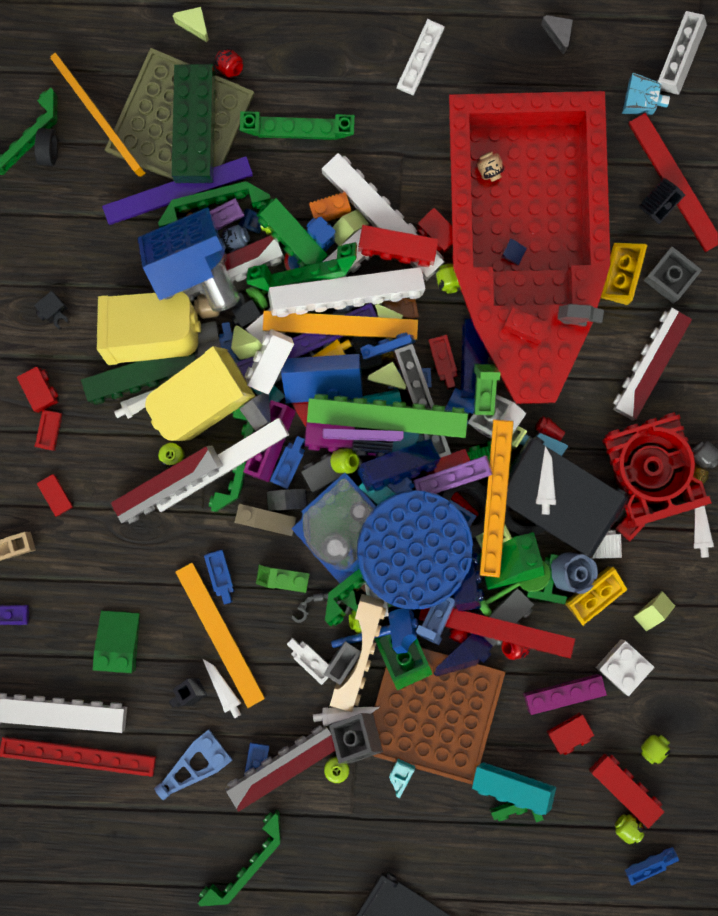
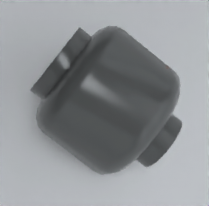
M700 441L692 449L694 461L701 469H707L708 467L713 469L718 464V449L711 442Z

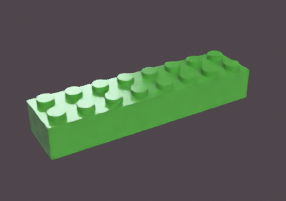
M314 394V397L309 398L307 422L466 438L468 412H464L465 408L460 407L445 410V406L440 405L425 408V404L414 403L412 407L406 406V402L394 401L392 405L386 404V400L375 399L371 403L367 402V398L356 397L351 401L348 400L347 396H334V399L328 398L327 394Z

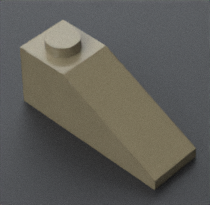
M239 504L234 523L292 536L293 530L291 528L295 526L296 517Z

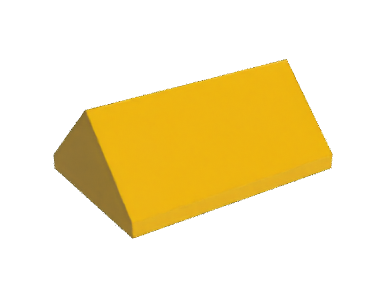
M614 243L610 256L611 265L601 298L625 305L633 301L647 249L646 244Z
M608 566L600 572L597 579H594L592 583L594 586L591 590L583 594L574 593L566 600L565 605L582 625H585L627 591L626 586L614 567Z

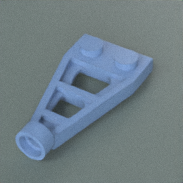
M208 729L193 741L163 782L154 789L158 796L165 800L170 794L219 772L233 759L210 729ZM197 752H201L209 762L208 767L200 771H195L190 765L191 758ZM182 767H186L191 777L183 782H178L175 774Z

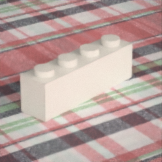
M685 12L658 80L661 84V91L680 94L707 26L704 15Z

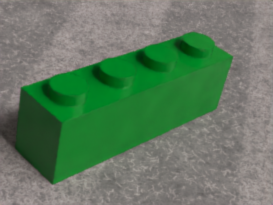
M277 198L271 199L256 214L260 225L264 228L268 227L272 232V238L285 246L284 251L290 257L294 256L298 260L297 265L299 267L321 263L328 256Z

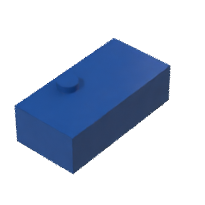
M359 354L287 358L281 369L286 403L309 402V398L314 397V394H327L328 398L334 399V396H347L348 399L362 398V374Z

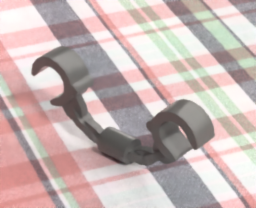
M318 593L308 597L297 608L304 613V617L297 619L292 615V619L297 623L306 620L309 612H306V603L311 602L313 599L314 602L323 601L324 598L328 599V594ZM349 606L347 607V609H346V611H345L346 614L349 612V609H350Z

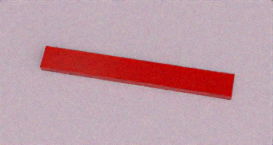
M644 113L630 121L628 125L661 180L663 178L668 179L685 194L677 206L705 253L718 246V232L647 114Z
M430 608L421 609L420 621H425ZM453 608L445 627L569 659L572 657L576 640L575 638Z
M5 736L2 737L0 757L150 777L154 776L156 756Z

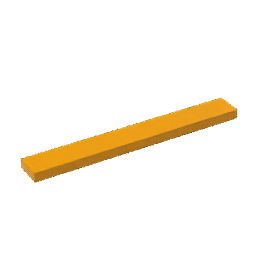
M56 53L51 55L53 63L132 170L138 176H143L145 174L144 170Z
M264 311L263 331L273 329L277 332L397 339V335L407 332L408 335H414L415 340H417L418 320L310 313L302 315L292 313L286 317L272 316L271 311Z
M493 420L490 467L493 475L488 477L480 575L500 577L514 421Z
M194 563L176 571V574L247 708L264 700L265 697Z

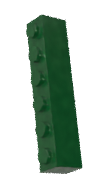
M195 352L184 357L138 361L81 379L87 401L98 405L104 403L105 399L110 397L112 399L121 398L123 393L129 391L131 394L137 393L145 386L149 388L160 385L159 382L168 381L196 360Z

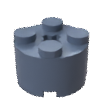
M566 552L558 556L551 563L552 579L558 589L583 594L594 586L592 583L594 579H597L598 570L592 558L583 554Z

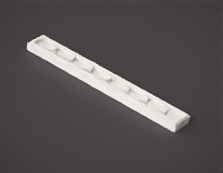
M281 419L274 420L218 454L223 464L218 469L219 473L212 477L205 476L202 478L203 482L194 487L192 485L186 487L187 491L179 496L176 494L171 496V501L164 505L157 504L156 506L159 511H165L289 436Z

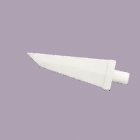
M154 390L120 402L122 408L114 411L116 417L119 418L125 414L128 419L133 417L134 414L145 408L146 398Z
M545 446L536 504L542 505V514L549 515L550 505H556L552 457Z
M705 506L695 509L694 549L700 548L701 558L709 557L708 548L714 547Z
M203 659L224 712L226 713L230 710L234 718L240 716L241 713L237 708L241 704L240 700L233 693L216 667Z
M327 707L323 708L322 713L313 714L314 722L323 721V726H328L360 713L371 714L379 707H354L352 712Z

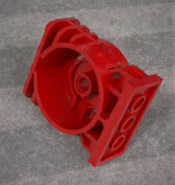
M675 412L664 415L659 421L656 418L647 420L641 424L642 426H638V424L630 425L623 432H620L619 429L608 432L605 435L606 438L603 439V443L607 448V455H609L611 460L610 465L614 469L616 482L619 488L627 493L629 499L624 506L629 520V528L712 503L710 497L706 495L702 481L693 477L695 469L694 455L687 443L688 438L683 433L685 429L680 424L679 420L681 417L676 415ZM654 443L666 448L667 450L672 448H675L677 450L675 452L668 453L666 450L658 446H645L636 451L631 457L629 465L624 467V463L627 462L630 453L636 447L642 444ZM649 462L655 464V472L648 470L647 465ZM682 467V471L675 473L672 482L661 491L646 492L631 485V482H635L645 489L660 488L669 482L674 469ZM682 493L685 503L677 506L673 505L671 499ZM660 503L661 510L650 514L647 504Z

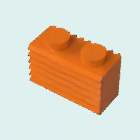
M344 191L339 193V195L321 198V200L314 201L313 203L310 202L309 204L312 217L315 219L322 217L326 222L351 213V207Z

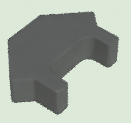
M567 304L559 306L558 320L564 324L586 326L587 321L602 323L604 310L594 308L591 305Z

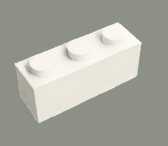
M270 329L269 333L264 335L260 351H256L253 358L254 363L245 373L247 386L269 395L294 345L291 337L273 329Z

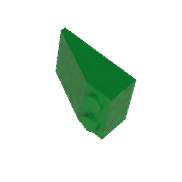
M534 532L513 537L503 543L500 577L485 576L488 590L545 575Z
M101 611L94 649V671L133 673L136 670L140 613Z
M391 634L375 638L397 690L433 675L418 639L410 645L407 653L397 654L393 650Z

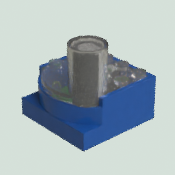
M208 207L138 237L142 267L159 301L170 299L181 291L186 292L197 284H200L213 311L218 312L229 309L239 301L240 296L225 266L227 259L225 248Z
M343 473L301 511L303 513L302 519L291 529L339 583H342L359 569L357 560L359 533L366 518L376 506L346 473Z

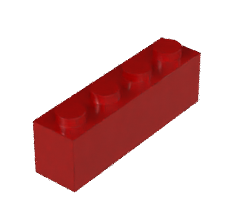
M362 225L358 252H361L364 256L372 257L374 254L379 255L384 260L395 258L399 259L401 263L410 264L411 262H416L419 266L429 267L434 265L439 239Z
M604 753L589 771L649 829L664 813L660 808L663 804L655 796L650 798L646 794L648 790L640 782L636 784L632 780L634 776L626 768L622 771L618 767L620 762L613 755L608 757Z

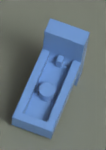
M449 597L442 603L432 606L423 625L418 626L416 633L422 638L439 645L442 640L440 637L457 601Z

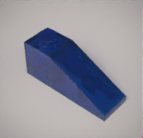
M471 634L436 667L434 675L437 677L476 666L480 661L484 663L492 655L490 651L493 646L483 636Z

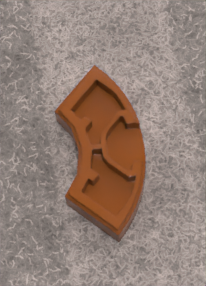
M402 298V300L396 302L386 300L381 303L384 307L403 315V318H419L416 299Z

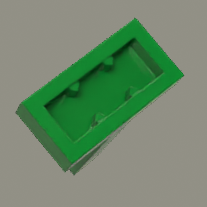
M548 554V557L544 559L551 572L550 581L542 591H526V597L566 604V596L552 594L554 581L552 579L551 563L557 559L558 555Z
M509 802L491 808L490 811L494 820L503 821L508 819L511 814L516 813L520 815L526 813L528 808H518L514 806V803ZM531 810L536 823L544 820L542 815L535 814Z

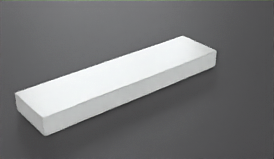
M427 19L398 82L397 89L414 96L445 26Z

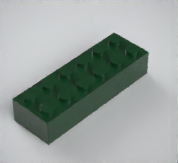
M213 64L174 65L172 178L175 183H213L216 80Z

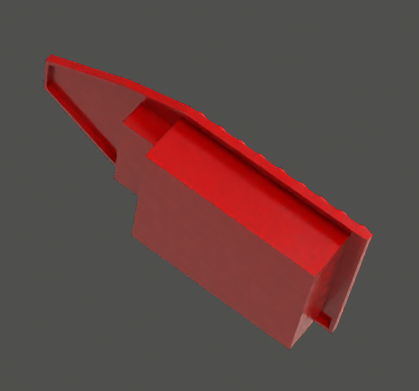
M605 91L449 95L453 270L474 328L495 367L500 371V376L515 404L555 403L593 324L590 321H587L586 326L564 324L558 320L559 306L576 304L591 305L597 308L611 265ZM491 151L493 154H499L505 170L501 173L502 177L493 182L490 179L484 180L477 167V163L480 161L479 157ZM510 239H514L527 248L519 265L501 258ZM512 307L549 323L539 345L503 329Z

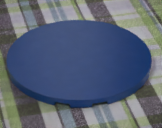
M419 490L405 491L386 498L370 512L359 533L357 560L363 579L379 598L403 609H425L442 603L462 585L461 583L466 574H468L472 562L473 540L466 519L453 503L431 492Z

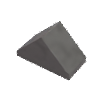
M546 15L543 17L541 25L561 53L564 54L569 46L573 20Z
M264 392L240 408L255 431L271 423L269 395Z
M305 489L267 492L268 511L306 508Z
M345 641L332 657L324 675L341 685L360 656L361 651Z

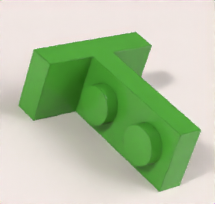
M474 364V372L476 374L474 414L494 415L497 380H500V371L494 364Z
M259 565L256 584L267 588L306 593L309 573Z

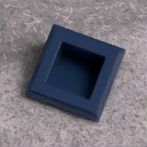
M245 209L243 211L244 217L240 219L238 225L242 228L245 227L250 232L259 234L261 225L258 222L257 212Z
M510 239L501 258L519 265L527 248L514 239Z

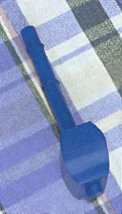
M401 608L389 613L390 625L381 627L378 636L382 637L391 634L393 650L397 654L407 653L410 645L417 639L416 628L418 627V621L414 618V613L411 609ZM362 632L332 640V647H340L345 641L349 644L362 641Z

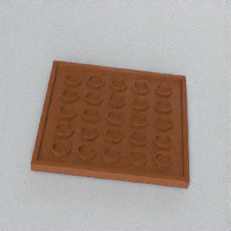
M422 648L433 675L397 690L386 667L375 707L379 708L373 712L383 752L373 756L395 763L397 759H400L415 766L416 769L473 785L476 767L481 763L505 671Z

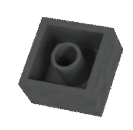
M671 247L646 276L644 281L674 304L702 270L674 247Z
M360 713L329 725L339 764H351L383 752L373 714Z

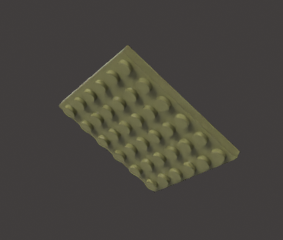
M150 48L114 131L142 168L173 180L174 65L188 63ZM216 76L214 167L224 164L240 128V111L247 112L255 94L254 91L219 76ZM109 139L105 151L124 159Z

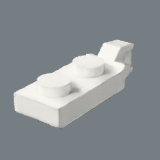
M291 638L287 645L293 650L291 655L294 657V660L322 685L328 679L324 673L329 664L308 644L303 641L299 644L294 638Z

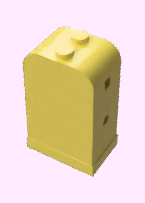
M184 292L176 293L160 301L156 293L98 296L97 350L108 365L184 357L196 351L198 347V332H201V323L198 321V315L190 299Z
M213 346L205 351V354L152 391L146 398L145 407L152 419L153 427L159 430L165 439L170 441H189L256 396L252 389L247 386L244 376L228 350Z

